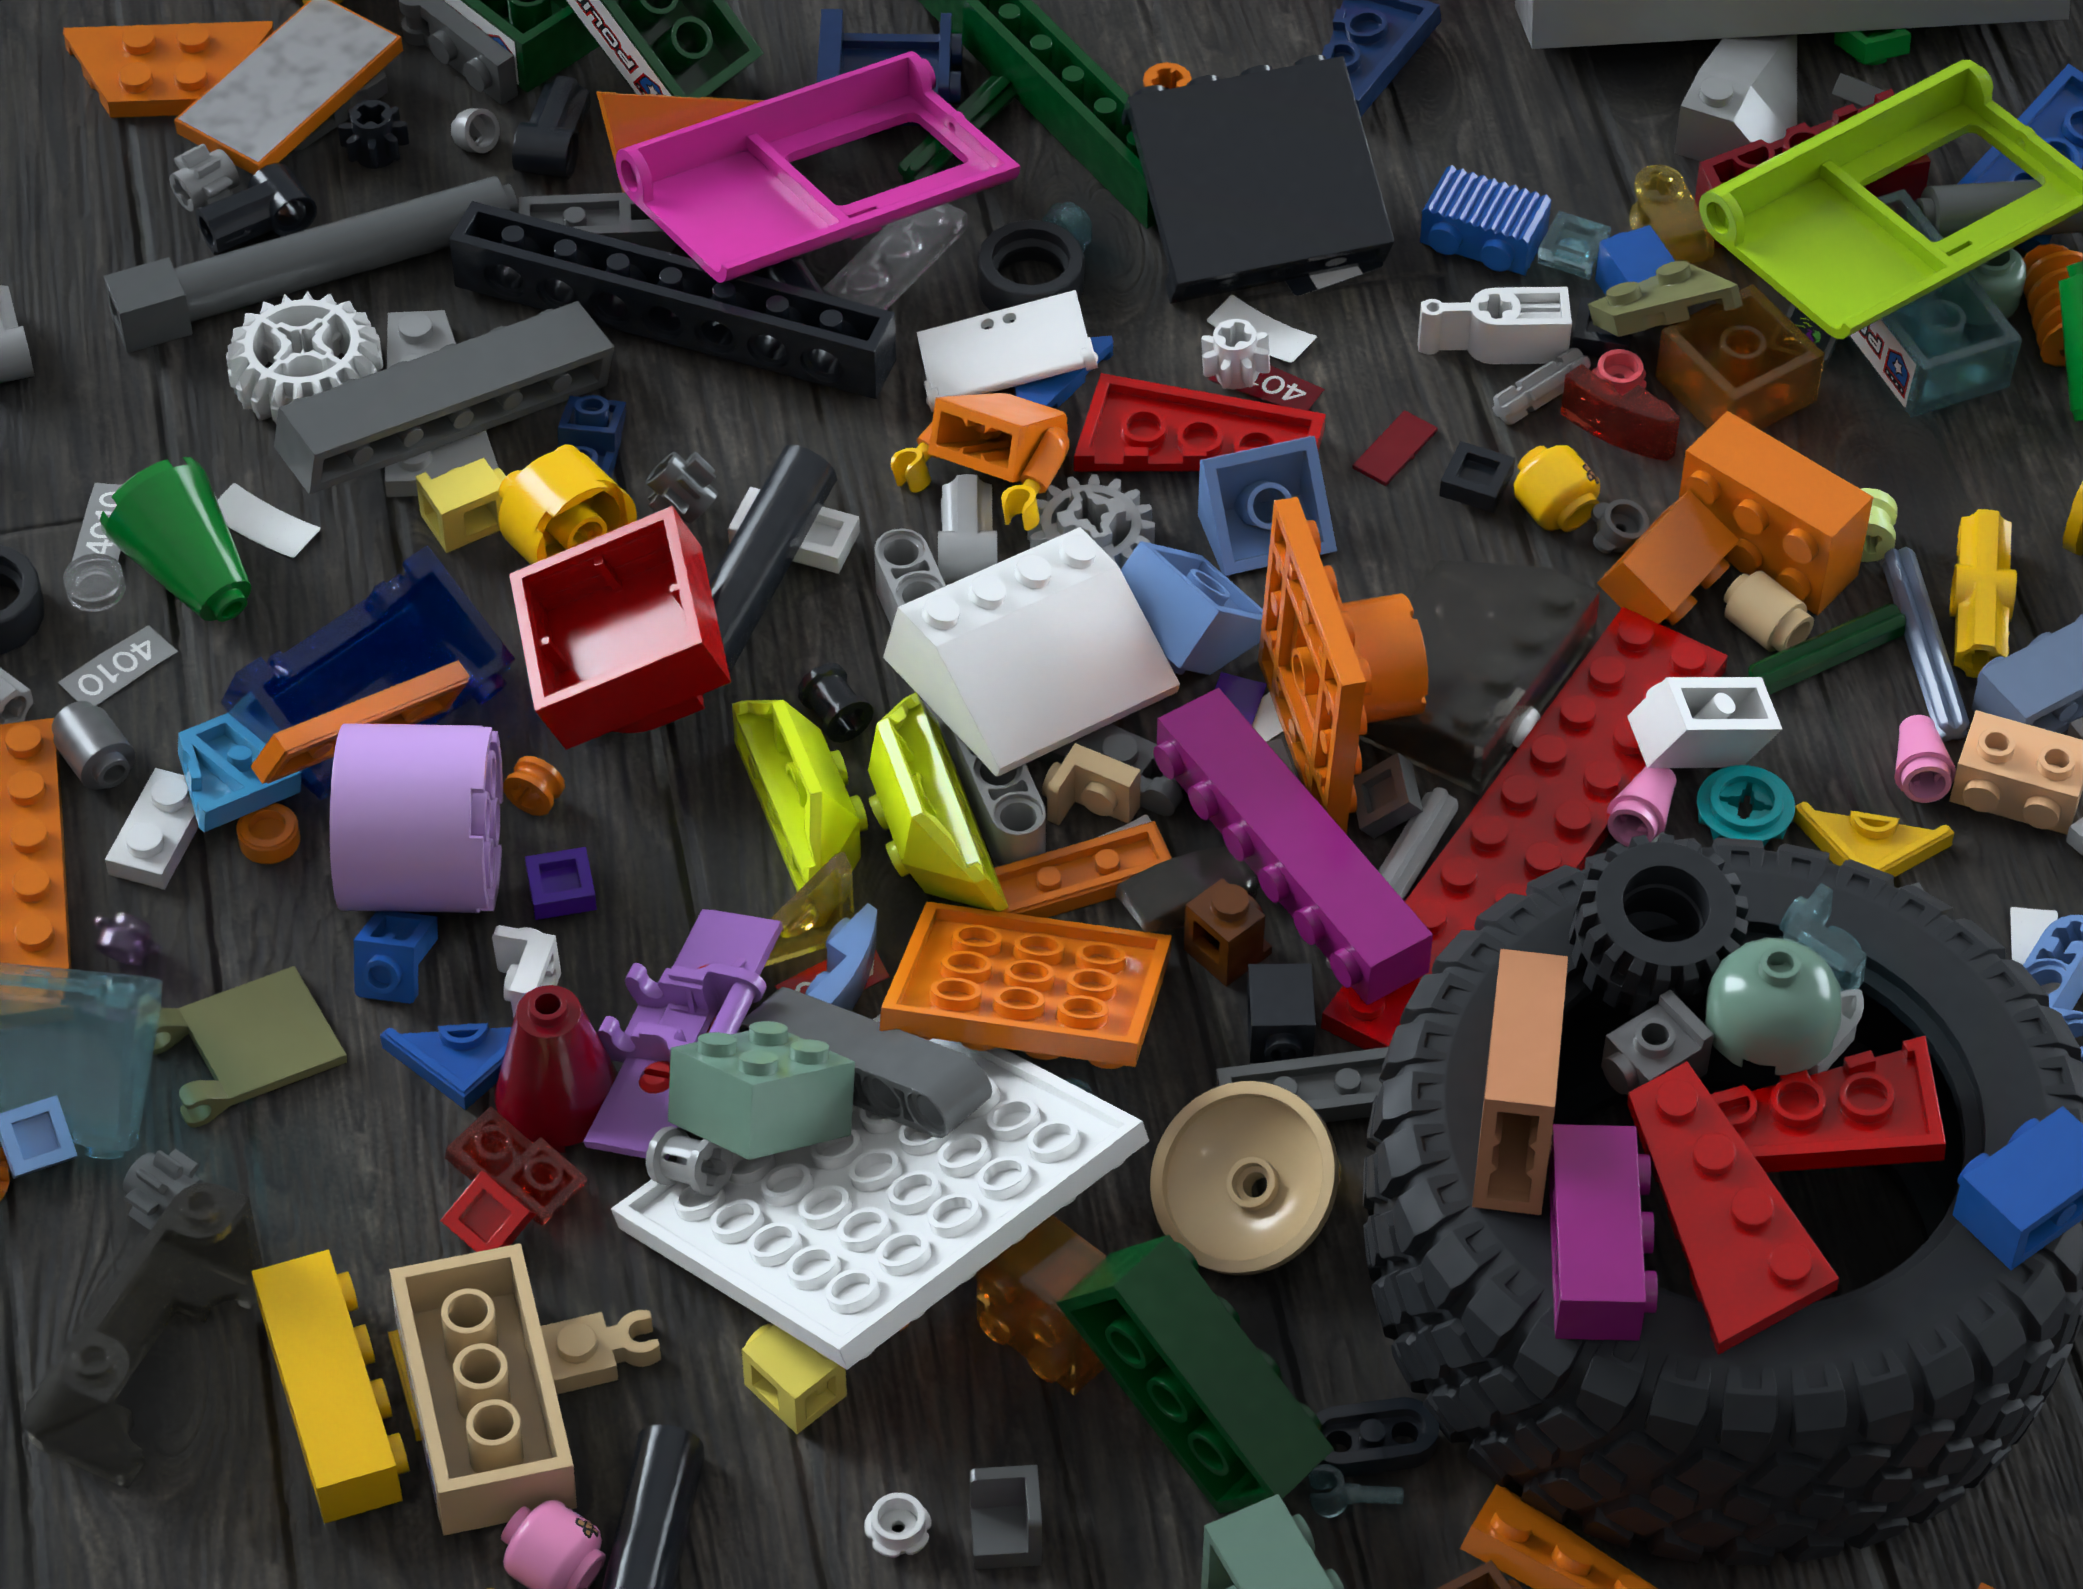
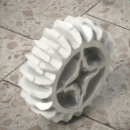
M307 291L303 299L293 301L284 294L282 303L276 306L263 302L260 314L245 313L243 326L233 329L231 344L227 345L226 359L230 386L234 388V393L237 394L239 401L242 403L243 409H253L259 421L272 417L276 425L279 407L287 405L297 398L309 397L332 389L347 380L360 379L377 373L383 368L380 338L376 334L375 327H371V322L368 320L366 312H356L351 301L342 302L337 305L331 293L321 300H314ZM340 353H343L345 356L341 360L337 358ZM268 362L273 363L268 369L265 367Z

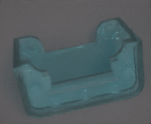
M0 962V1113L57 1095L70 1135H73V1142L85 1146L86 1156L100 1159L124 1157V1151H130L138 1143L161 1011L163 981L144 976Z

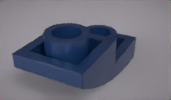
M596 395L583 397L569 396L558 425V447L565 444L573 445L580 452L586 454L612 479L624 428L626 402L607 400Z

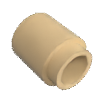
M1756 571L1750 576L1748 574L1740 575L1732 582L1725 593L1724 602L1727 603L1725 618L1769 652L1776 650L1780 652L1805 641L1813 628L1814 618L1807 613V605L1763 571Z

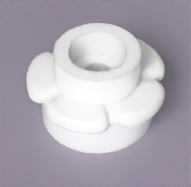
M890 1493L880 1498L874 1504L872 1511L867 1515L864 1524L865 1534L873 1540V1548L883 1556L896 1558L905 1553L907 1555H914L921 1551L928 1543L929 1534L927 1530L931 1527V1518L928 1511L915 1497L906 1493ZM902 1525L905 1529L902 1532H895L892 1530V1527Z

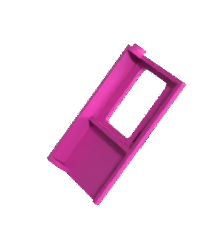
M913 51L618 150L616 154L617 174L627 196L719 283L847 238L855 240L882 230L881 226L1014 180L1020 173V165L970 123L960 111H956L933 91L936 87L934 70L928 60L921 59ZM907 122L920 124L964 163L843 206L835 205L790 164V162Z

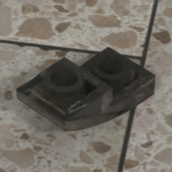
M1219 846L1194 851L1156 864L1118 884L1115 895L1144 932H1162L1169 929L1185 928L1186 904L1221 878L1229 884L1241 886L1254 899H1256L1260 883L1258 877L1244 860H1236L1226 846Z

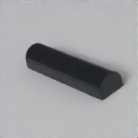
M787 445L783 448L709 580L729 672L732 671L837 481L835 470L831 464L807 448L797 445Z
M651 1425L639 1432L602 1589H675L705 1457L702 1441L690 1431L672 1425Z

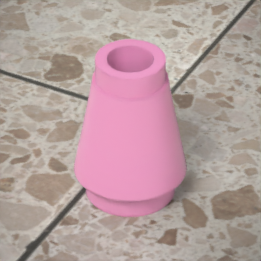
M1913 715L1903 720L1899 726L1895 782L1898 788L1915 802L1930 803L1943 798L1951 789L1956 768L1935 727L1934 721L1925 715Z
M1645 766L1610 802L1607 808V813L1610 814L1607 825L1610 834L1616 841L1629 847L1632 837L1646 835L1649 842H1651L1661 832H1664L1677 782L1676 776L1670 768H1647Z

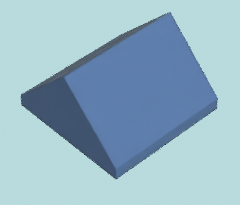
M1315 436L1200 460L1198 517L1221 573L1225 576L1267 567L1274 500L1298 497L1306 520H1314L1317 524L1321 541L1320 555L1337 551Z

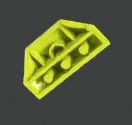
M915 692L905 697L877 723L868 772L876 791L875 795L869 797L870 806L881 827L884 830L890 829L893 841L886 844L888 855L899 875L904 877L911 874L925 893L978 908L1001 912L1009 908L939 722Z
M744 700L733 703L732 713L736 747L809 922L811 924L821 921L861 858L860 832L868 830L867 816L863 803L858 795L850 797L845 786L848 785V774L840 751L830 752L821 729L786 701Z

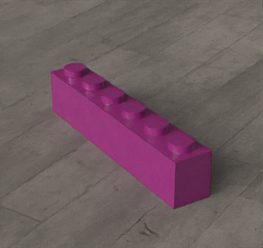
M1219 687L1157 719V746L1154 747L1153 752L1160 771L1166 778L1170 780L1175 778L1188 794L1190 803L1197 815L1203 820L1209 819L1223 835L1225 845L1231 855L1238 861L1244 860L1258 876L1260 886L1265 895L1272 902H1280L1293 917L1300 936L1309 945L1316 944L1330 961L1335 977L1344 987H1352L1366 1005H1369L1429 973L1433 940L1431 931Z

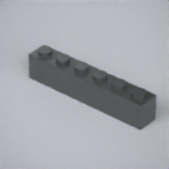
M579 301L556 309H547L537 316L509 326L494 328L489 333L458 344L446 345L436 352L408 362H398L388 369L360 379L347 380L332 389L309 397L297 398L287 405L279 407L274 448L310 495L567 401L569 396L578 397L605 387L608 382L614 345Z

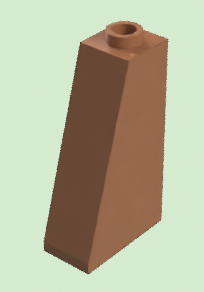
M1508 949L1500 950L1472 1207L1541 1215L1555 1112L1568 956Z

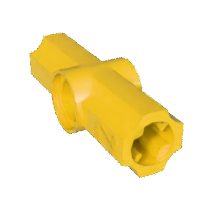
M1978 509L1970 516L1961 517L1957 534L1958 560L1953 572L1949 606L1950 617H1955L1954 666L1965 671L1967 677L1977 678L1982 668L1992 659L1999 656L2006 658L2009 655V623L2012 619L2015 604L2017 572L2010 569L2012 522L2005 520L2001 517L1999 511Z

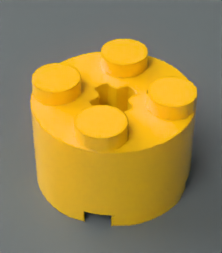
M562 445L555 451L534 460L523 470L511 472L504 478L499 487V496L503 499L499 510L500 531L505 540L530 565L637 521L636 507L632 498L594 461L573 445Z

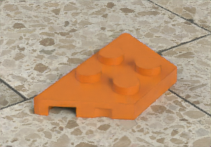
M273 21L73 27L64 28L63 35L66 50L70 55L74 54L81 64L83 76L90 87L98 91L100 102L110 118L176 116L186 110L274 32Z

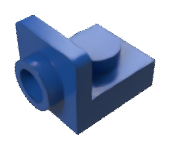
M376 911L354 939L355 994L362 998L413 1003L418 996V965L438 940V917L397 911Z

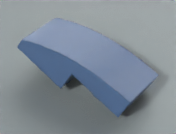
M867 903L852 919L843 918L834 926L826 940L827 971H823L815 977L806 990V995L849 1011L853 1010L864 990L874 961L877 936V909Z

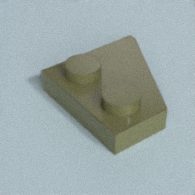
M1674 261L1662 265L1656 270L1655 276L1639 283L1624 282L1609 288L1606 291V297L1591 302L1588 306L1593 325L1620 337L1645 331L1659 325H1670L1690 320L1688 307L1712 300L1723 305L1725 311L1743 306L1738 284L1692 265L1687 261Z

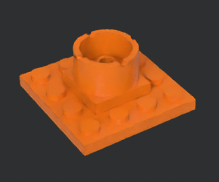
M1298 497L1274 500L1258 662L1301 783L1347 835L1349 814L1357 811V796L1353 781L1354 775L1361 774L1362 757L1358 743L1359 736L1366 735L1367 723L1418 715L1425 711L1427 704L1425 696L1428 695L1429 679L1424 640L1418 619L1413 618L1414 609L1407 596L1403 593L1342 603L1335 572L1331 565L1323 566L1320 558L1321 541L1316 522L1314 520H1306Z

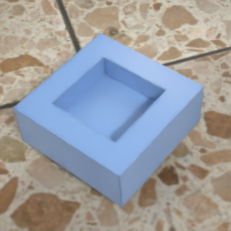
M57 1095L0 1113V1142L13 1179L73 1160L78 1156Z

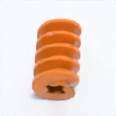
M2053 243L2038 245L2023 258L2026 264V281L2023 291L2027 299V306L2043 363L2055 367L2066 366L2058 281L2069 278L2066 266L2083 261V253L2072 251L2063 245Z

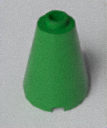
M183 457L187 465L173 467L168 459L156 462L136 473L112 495V499L117 506L109 518L104 511L102 512L100 517L101 529L111 543L205 621L218 620L220 622L231 620L239 615L247 606L251 584L207 473L201 464L191 457Z

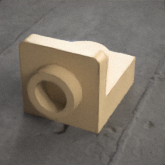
M1075 743L1062 764L1059 762L1053 763L1044 779L1042 795L1047 797V821L1060 825L1074 802H1077L1097 815L1111 816L1125 823H1130L1140 808L1141 770Z

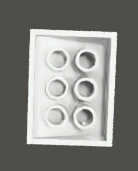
M1081 527L899 606L883 656L894 670L996 777L1178 692L1180 686L1170 663L1119 566Z

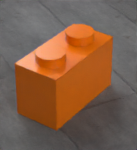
M1689 490L1649 526L1597 584L1620 608L1625 607L1657 624L1666 619L1673 626L1698 602L1691 595L1693 590L1699 584L1705 590L1708 589L1731 566L1724 557L1738 543L1739 539Z

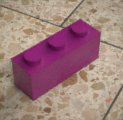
M1553 1124L1548 1158V1188L1555 1339L1640 1341L1644 1313H1656L1658 1297L1656 1271H1644V1254L1653 1253L1654 1216L1653 1212H1641L1640 1196H1649L1651 1161L1649 1154H1638L1636 1126Z

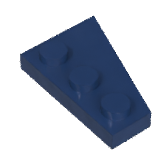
M1343 0L1341 9H1336L1331 40L1329 44L1324 46L1322 55L1326 59L1344 57L1360 118L1441 23L1440 4L1426 0Z

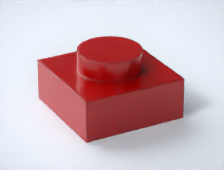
M481 1171L440 1221L474 1251L479 1252L510 1246L536 1214L490 1174Z

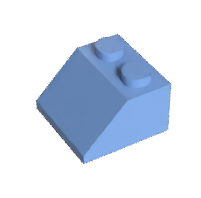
M1139 542L1122 567L1121 572L1175 673L1183 675L1187 670L1211 675L1260 643L1263 609L1202 555L1148 542Z

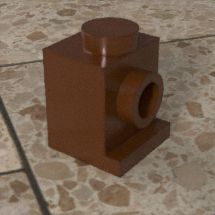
M1221 878L1186 904L1184 950L1226 987L1248 971V964H1258L1272 954V945L1264 939L1265 914L1256 900L1248 895L1247 891L1241 886L1229 884ZM1216 939L1220 942L1219 950L1211 944Z

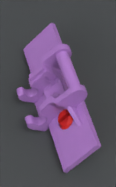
M702 909L671 969L666 968L658 983L649 978L645 966L633 963L625 978V984L638 1004L635 1013L625 1032L621 1030L619 1021L611 1016L605 1017L597 1032L611 1060L624 1063L583 1141L586 1148L646 1159L649 1143L659 1130L669 1126L680 1128L668 1122L671 1047L698 1042V1036L704 1033L720 1032L735 1034L738 1032L751 1004L760 1001L766 990V983L760 977V974L783 930L781 921ZM666 1154L665 1159L668 1160L670 1155Z

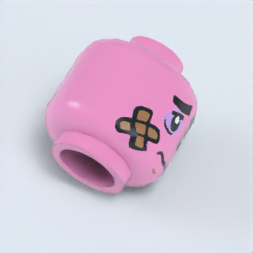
M558 1500L545 1501L532 1511L526 1506L521 1507L509 1520L501 1535V1540L508 1544L503 1560L505 1571L528 1589H588L599 1574L606 1559V1555L600 1551L602 1543L600 1530Z

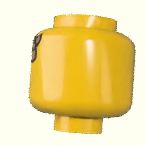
M1556 445L1548 449L1545 446H1538L1530 450L1520 460L1518 464L1520 472L1514 482V495L1538 525L1548 531L1562 529L1564 532H1571L1591 518L1592 509L1599 503L1597 497L1600 493V480L1575 450L1568 445Z

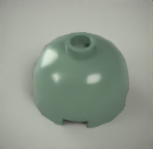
M1768 937L1747 942L1724 958L1713 975L1706 996L1705 1025L1714 1034L1712 1043L1714 1048L1737 1066L1742 1067L1743 1059L1757 1065L1776 1066L1775 1075H1788L1808 1070L1830 1054L1833 1041L1840 1030L1841 987L1826 960L1809 946L1791 939Z

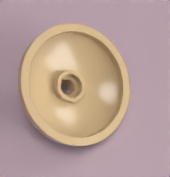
M1240 1081L1218 1086L1187 1104L1171 1121L1160 1139L1153 1158L1150 1176V1192L1155 1216L1165 1236L1170 1235L1175 1242L1185 1246L1194 1255L1198 1265L1221 1274L1235 1276L1253 1275L1273 1270L1303 1252L1314 1241L1328 1220L1335 1202L1339 1181L1336 1147L1326 1124L1319 1114L1308 1103L1292 1092L1277 1085L1256 1081ZM1260 1178H1266L1267 1188L1261 1196L1253 1198L1251 1189L1254 1182Z

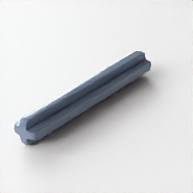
M1908 547L1899 550L1892 548L1885 553V561L1882 567L1893 602L1906 617L1904 636L1930 718L1934 721L1943 742L1952 739L1959 741L1967 736V728L1970 722L1916 554Z

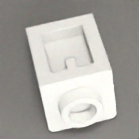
M498 925L492 936L497 969L500 972L507 973L504 983V999L511 1002L514 1017L517 1005L526 993L540 986H557L561 976L556 935L545 934L528 927L518 929Z

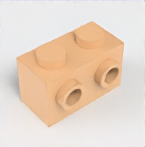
M1976 710L1957 765L1949 802L1970 807L1978 812H1988L2024 822L2035 828L2048 829L2067 835L2069 827L2073 823L2083 791V740Z

